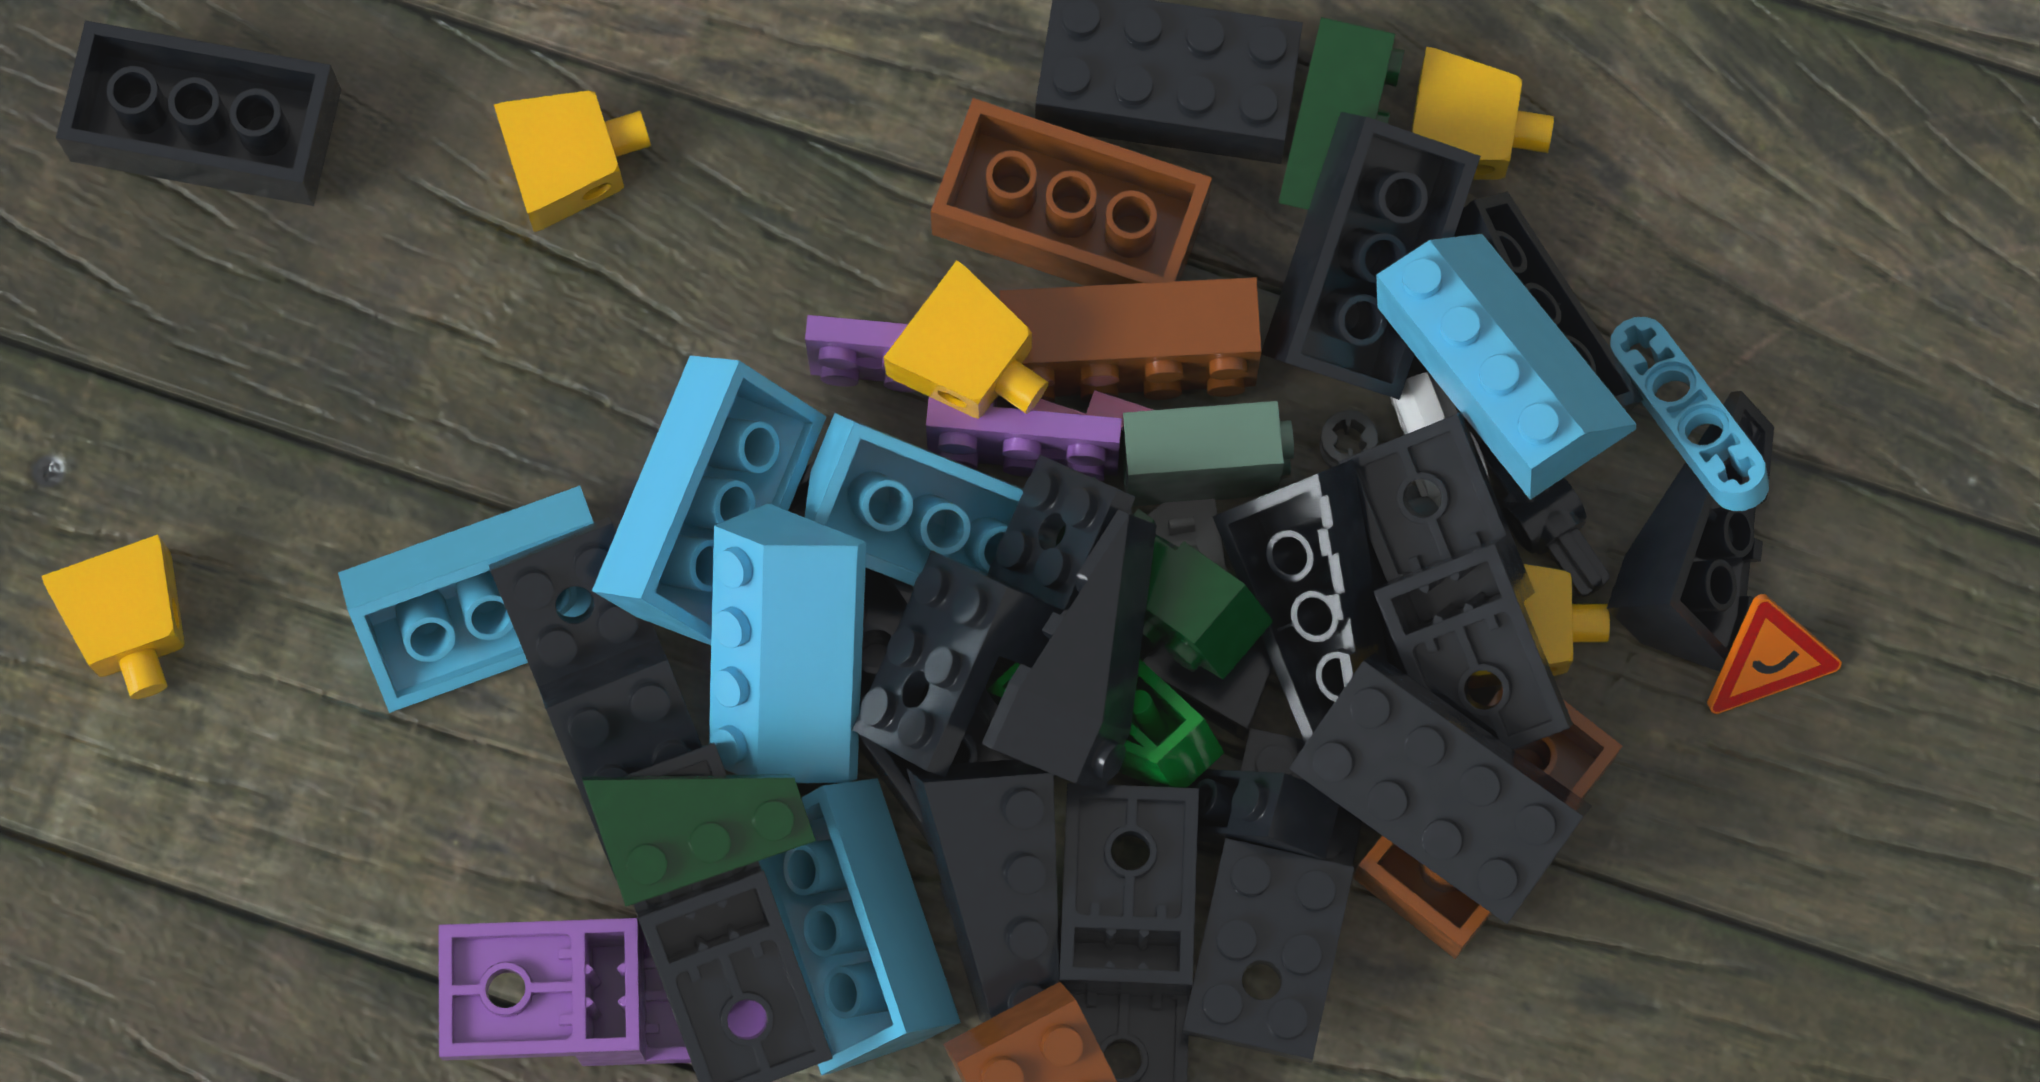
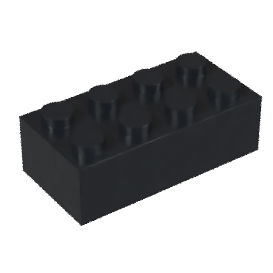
M1052 0L1035 103V119L1088 136L1281 164L1303 22L1155 0Z
M85 20L56 139L70 162L314 206L341 94V87L332 66L329 64Z
M1341 112L1261 354L1400 400L1415 354L1378 309L1376 275L1429 240L1454 237L1481 156L1366 116Z
M1374 653L1361 663L1289 767L1295 774L1506 924L1509 923L1592 807L1588 802L1377 653Z

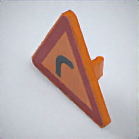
M1760 594L1753 599L1708 698L1707 705L1712 713L1719 714L1834 673L1840 669L1842 662L1832 650L1766 594Z

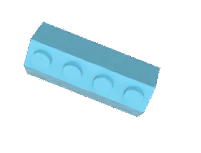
M1483 234L1429 240L1376 275L1378 309L1458 410L1462 412L1469 424L1530 500L1636 430L1634 420Z
M689 356L592 591L640 619L711 646L714 526L767 503L788 511L826 416L740 360Z
M834 413L810 472L805 518L866 541V568L914 586L931 550L988 573L996 555L998 544L1005 535L1023 494V488Z
M581 486L338 572L347 610L389 713L528 663L489 565L593 524L594 521ZM569 587L563 590L557 597L556 609L564 616H579L586 612L590 606L591 593L582 587Z
M769 503L714 526L709 744L715 743L724 769L737 775L790 774L795 778L796 783L852 782L857 779L859 734L852 729L860 713L866 541Z
M878 778L823 785L803 796L801 799L816 841L758 861L760 867L765 872L833 1059L818 1064L821 1075L831 1074L919 1044L961 1023Z

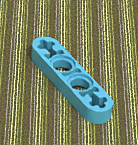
M1633 317L1623 321L1612 333L1610 347L1644 399L1642 404L1720 506L1731 511H1746L1756 507L1765 499L1769 491V478L1762 455L1658 321L1648 317ZM1638 343L1645 349L1651 347L1655 364L1648 369L1647 361L1636 349L1630 350V347ZM1671 381H1681L1690 386L1688 393L1677 401L1666 402L1655 396L1663 384ZM1703 424L1717 425L1723 430L1720 438L1708 445H1697L1688 440L1690 432ZM1730 457L1732 466L1740 476H1749L1747 483L1740 485L1734 479L1728 480L1723 463L1727 458Z

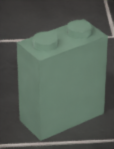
M1278 401L1124 412L1121 433L1124 491L1136 497L1132 506L1205 499L1249 498L1266 495L1279 489L1281 475L1291 474L1290 459H1294L1291 420L1280 421Z

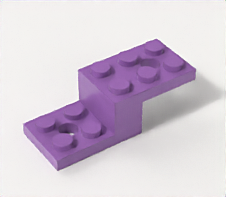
M807 315L805 344L810 374L819 375L822 382L834 386H855L858 384L859 379L884 381V387L894 391L917 392L888 377L884 364V356L908 324ZM998 396L982 417L973 418L931 397L928 399L926 419L928 450L971 468L977 469L978 463L1003 465L1005 473L1030 477L1039 455H1042L1087 476L1095 477L1099 481L1104 480V475L1117 476L1122 418L1031 410L1028 414H1025L1020 409L997 407Z
M638 918L439 925V1057L441 1060L576 1056L582 1066L691 1063ZM503 973H515L521 976L525 982V993L521 1001L509 1008H501L492 1004L488 995L489 986L493 979ZM739 1001L729 1011L727 1018L728 1027L738 1036H754L764 1027L766 1012L762 1005L756 1001Z

